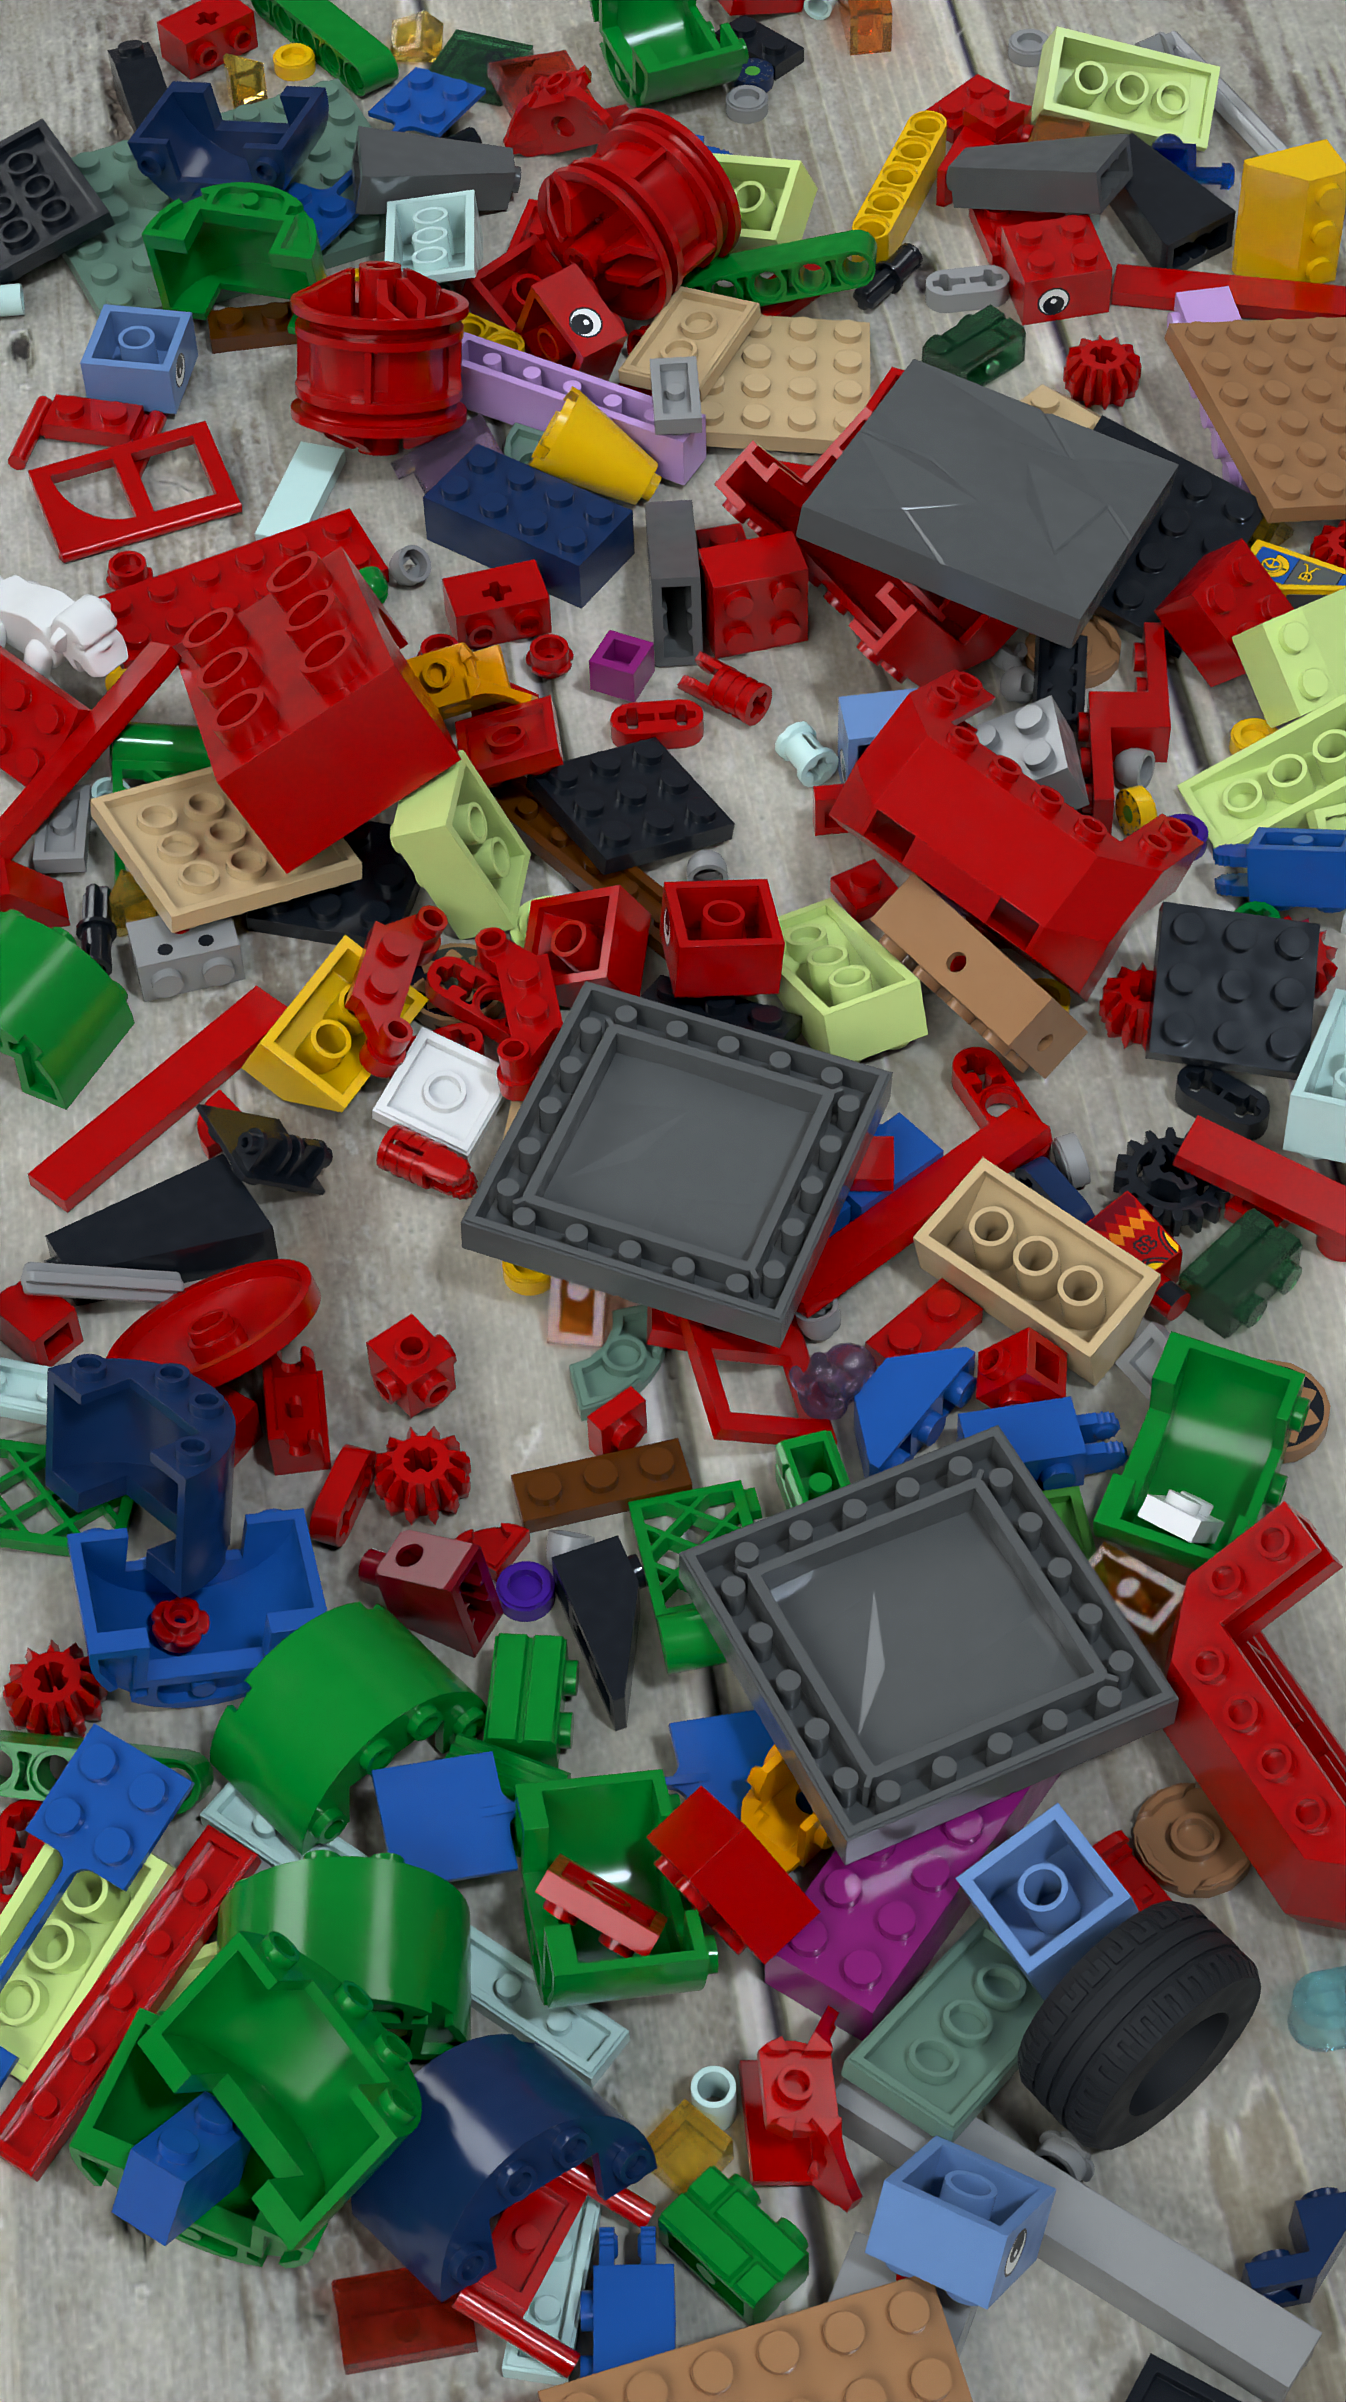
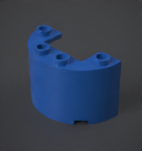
M273 1508L245 1515L241 1549L227 1550L225 1564L220 1572L205 1586L185 1596L197 1601L199 1609L207 1612L210 1626L208 1632L202 1634L200 1643L191 1651L184 1653L167 1651L155 1639V1635L152 1632L154 1621L151 1619L153 1609L161 1601L168 1600L170 1602L178 1596L146 1570V1557L126 1562L129 1539L127 1528L110 1530L92 1528L81 1533L67 1534L68 1551L91 1671L95 1679L109 1692L118 1688L130 1692L131 1702L163 1708H191L215 1705L246 1697V1693L252 1687L245 1679L260 1661L299 1627L327 1611L304 1508L291 1510ZM177 1618L175 1620L178 1623H186L184 1619Z

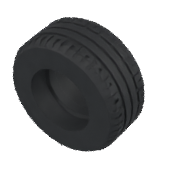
M1169 1900L1153 1904L1134 1914L1092 1947L1049 1994L1024 2033L1018 2050V2068L1021 2082L1083 2146L1100 2150H1112L1123 2146L1147 2132L1170 2114L1209 2076L1241 2036L1259 2002L1261 1983L1258 1969L1255 1963L1212 1921L1208 1920L1196 1906Z

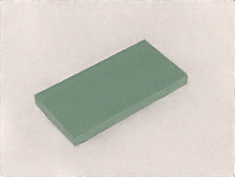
M980 1916L845 2059L841 2076L931 2136L935 2137L937 2135L950 2142H954L1019 2069L1018 2050L1023 2035L1045 2000L1041 1998Z

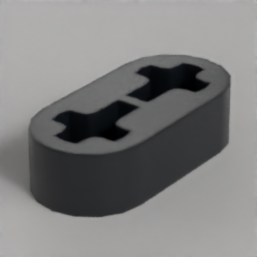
M1186 1065L1180 1070L1176 1081L1175 1101L1178 1107L1194 1118L1199 1115L1251 1141L1257 1140L1264 1135L1268 1127L1270 1103L1267 1097L1260 1091L1221 1069ZM1248 1111V1112H1250V1113H1253L1254 1115H1252V1114H1246V1115H1244V1114Z

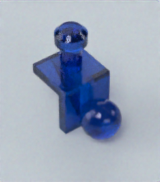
M1171 133L1163 134L1155 142H1152L1153 149L1201 185H1220V190H1229L1234 185L1235 167L1231 163H1221V167L1196 166V144L1183 143L1180 137Z

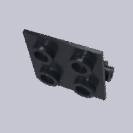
M198 1104L196 1109L208 1126L209 1135L220 1145L231 1163L232 1172L241 1181L249 1185L261 1184L283 1188L289 1192L301 1191L319 1195L325 1193L317 1176L323 1168H327L331 1164L333 1153L324 1141L308 1138L301 1139L297 1135H289L281 1121L276 1118Z

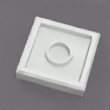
M422 1027L407 1051L405 1060L397 1068L373 1108L372 1119L390 1128L396 1124L403 1125L409 1130H414L422 1136L433 1139L435 1142L445 1144L448 1150L458 1154L459 1157L463 1156L469 1162L506 1099L500 1093L496 1072L500 1063Z

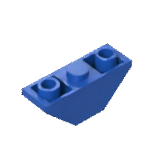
M968 1347L889 1357L883 1361L854 1396L853 1429L864 1478L912 1460L924 1444L929 1447L936 1442L944 1429L946 1417L955 1406L959 1408L964 1407L977 1387V1378L974 1377L975 1351Z

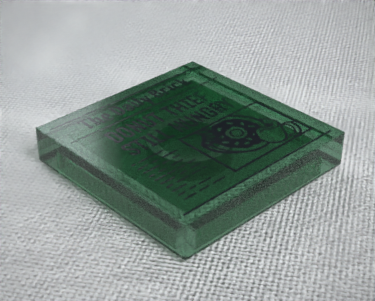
M456 29L429 70L486 88V94L478 102L503 106L534 59L533 45Z

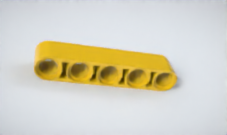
M919 111L908 119L853 221L852 230H863L874 237L877 243L876 263L886 261L901 246L937 178V169L946 156L947 134L946 118L938 112ZM859 255L851 256V261L853 262L866 260Z

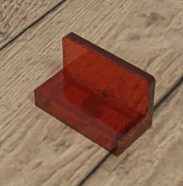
M406 2267L341 2278L331 2282L338 2318L343 2366L346 2375L478 2352L474 2321L451 2307L457 2293L441 2302Z

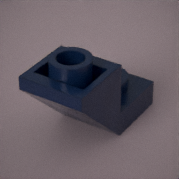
M1324 2187L1310 2191L1301 2200L1295 2201L1288 2229L1296 2254L1290 2255L1288 2250L1275 2249L1255 2256L1251 2262L1245 2263L1241 2282L1282 2308L1310 2303L1346 2245V2191L1339 2192L1337 2188Z

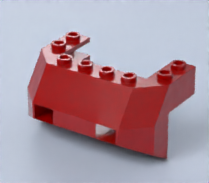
M865 406L802 478L752 440L714 483L727 498L722 506L742 524L750 519L747 525L759 537L793 531L794 535H796L802 505L855 435L861 430L872 412ZM795 536L808 567V581L817 588L822 583L828 589L823 595L824 599L842 615L849 611L855 617L848 626L861 639L856 647L876 666L881 665L901 684L908 678L921 687L953 669L964 671L992 658L1019 629Z
M953 669L907 695L855 763L829 816L842 828L908 875L915 874L944 901L1087 1002L1133 922L1176 892L1204 842L1192 834L1191 828L1186 823L1174 817H1167L1163 813L1122 841L1116 839L1107 832L1106 826L1101 821L1088 815H1082L1065 803L1063 796L1058 791L1049 786L1039 785L1022 773L1021 767L1014 760L995 754L979 742V738L976 735L978 730L965 720L991 706L996 697L985 690L981 681L972 674Z
M1284 1501L1187 1577L1172 1628L1163 1672L1164 1677L1178 1696L1179 1702L1174 1724L1162 1729L1282 1911L1298 1921L1346 1931V1751L1262 1632V1629L1342 1569L1343 1566L1316 1532L1317 1529L1311 1521Z

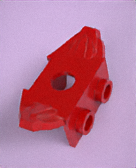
M586 65L579 70L568 73L563 70L558 71L550 77L540 76L533 83L535 87L533 92L522 98L519 102L503 142L505 147L513 148V155L521 154L526 157L541 154L546 156L599 144L602 137L609 132L614 121L628 111L629 108L626 104L604 109L584 90L591 83L592 76L591 71ZM554 117H564L563 119L559 120L557 125L555 124Z
M828 2005L808 2044L798 2041H784L783 2037L780 2036L767 2042L759 2049L757 2060H740L738 2070L751 2186H814L827 2201L838 2205L847 2213L859 2204L863 2196L852 2174L842 2139V2117L838 2115L831 2059L833 2047L830 2040L836 2029L834 2022L839 2012Z

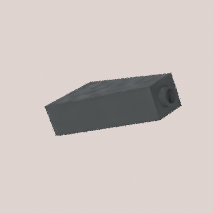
M358 126L351 162L355 214H387V202L467 190L475 191L478 211L507 210L511 192L518 193L521 167L515 166L513 148Z
M1129 134L966 147L948 166L946 175L947 187L952 191L954 208L1101 214L1133 177Z
M692 500L645 502L655 667L697 665L694 659L700 651L703 652L700 569Z

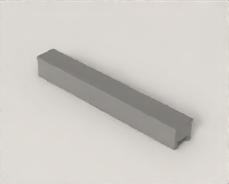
M843 2078L835 2089L838 2115L842 2117V2134L896 2169L934 2138L846 2078ZM977 2117L953 2142L1056 2188L1037 2256L1038 2259L1262 2401L1285 2402L1295 2380L1303 2367H1306L1312 2358L1314 2348L1320 2340L1322 2332Z

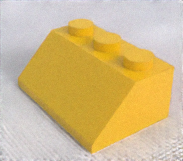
M1327 139L1244 160L1232 261V271L1235 275L1320 284L1335 281L1346 208V164Z
M346 935L241 1067L284 1101L341 1113L371 1076L363 1068L359 1060V1051L367 1037L355 1013L344 1008L363 951L361 946ZM410 985L400 1017L410 1024L429 999Z

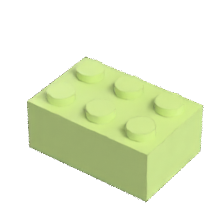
M459 750L460 761L399 800L394 822L390 826V840L394 850L397 853H401L414 872L419 886L425 888L437 908L441 909L447 916L448 923L458 938L463 940L476 937L485 928L496 927L503 931L515 929L531 853L464 750Z

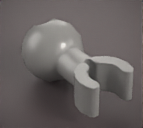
M1023 642L1018 643L1014 652L1003 645L990 658L997 667L1005 672L1000 682L1002 695L1007 701H1015L1020 704L1028 703L1032 700L1034 672L1022 664L1028 653L1027 647Z

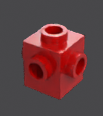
M412 1313L366 1342L370 1373L377 1391L388 1404L392 1405L396 1402L410 1418L427 1407L431 1408L439 1405L449 1396L450 1392L456 1389L454 1364L457 1362V1358L453 1348L442 1335L437 1334L433 1336Z
M1027 1327L978 1352L976 1399L992 1409L1066 1397L1068 1353L1032 1328Z

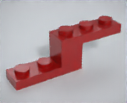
M1144 622L1142 642L1133 643V672H1141L1142 677L1135 678V691H1089L1087 712H1078L1077 741L1086 742L1087 747H1080L1079 760L1083 778H1088V784H1085L1090 803L1081 808V814H1090L1091 817L1101 821L1106 826L1109 834L1112 833L1115 802L1113 762L1116 756L1129 748H1141L1152 751L1155 756V762L1167 763L1171 720L1165 634L1162 622Z

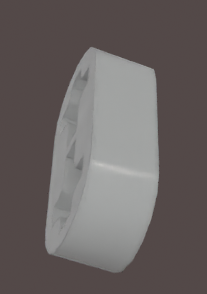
M995 265L939 270L930 274L926 279L925 303L931 310L939 313L996 308L1005 304L1009 297V274L1003 268Z

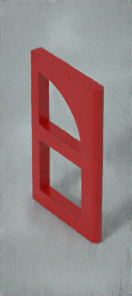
M206 421L28 470L29 480L63 564L241 513L243 507ZM193 445L214 494L154 511L134 461ZM114 467L134 517L108 519L86 513L65 499L54 484Z
M677 1316L714 1440L776 1445L783 1440L826 1430L832 1432L837 1445L838 1441L803 1333L798 1327L796 1316H794L780 1348L729 1332L708 1331L702 1323ZM715 1360L783 1366L799 1418L731 1412Z

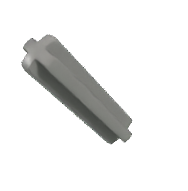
M28 1262L24 1265L21 1275V1285L24 1293L36 1296L161 1303L177 1292L184 1291V1282L181 1279V1275L178 1272Z

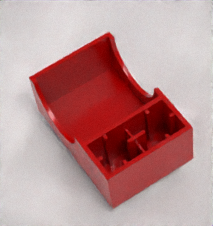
M342 546L322 559L314 551L303 552L288 559L268 579L267 589L270 594L238 615L230 607L218 608L204 615L186 632L183 638V645L186 650L180 653L183 658L178 666L216 781L286 874L461 760L437 706L399 650L408 645L405 636Z

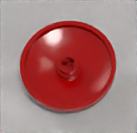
M271 1259L237 1266L205 1278L156 1305L136 1320L116 1340L106 1358L135 1359L159 1364H181L189 1369L190 1374L215 1388L260 1365L297 1337L316 1314L321 1301V1293L309 1268L299 1261Z

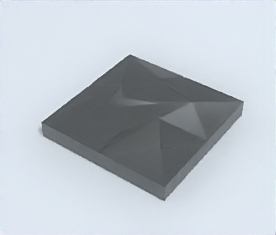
M913 359L862 426L861 430L855 435L802 505L795 536L1071 649L1168 498L1179 464L1054 414L1044 413L1039 408Z
M585 981L461 1221L462 1248L780 1348L891 1097L893 1072Z
M999 1425L679 1553L680 1581L706 1623L707 1628L755 1711L760 1716L762 1723L845 1866L1001 1799L1010 1793L1017 1792L1156 1732L1175 1722L1179 1702L1178 1696Z

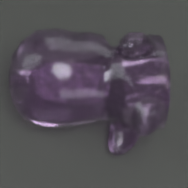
M846 1342L836 1344L825 1353L816 1352L811 1355L808 1367L804 1373L800 1367L793 1366L789 1371V1379L791 1385L797 1391L804 1412L808 1416L816 1419L838 1420L845 1415L848 1405L854 1402V1396L862 1390L864 1384L878 1368L875 1358L868 1349L862 1345Z

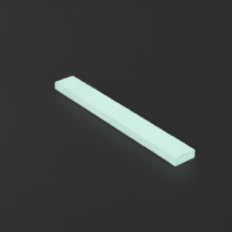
M230 1782L200 1813L203 1826H212L258 1854L261 1860L272 1867L303 1860V1856ZM340 1837L327 1844L319 1843L310 1850H330L340 1856L368 1857ZM470 1925L471 2007L510 2034L516 2036L519 2040L529 2043L538 2042L588 2086L593 2088L629 2043V2030L590 2004L548 2008V2005H543L536 1986L532 1966Z

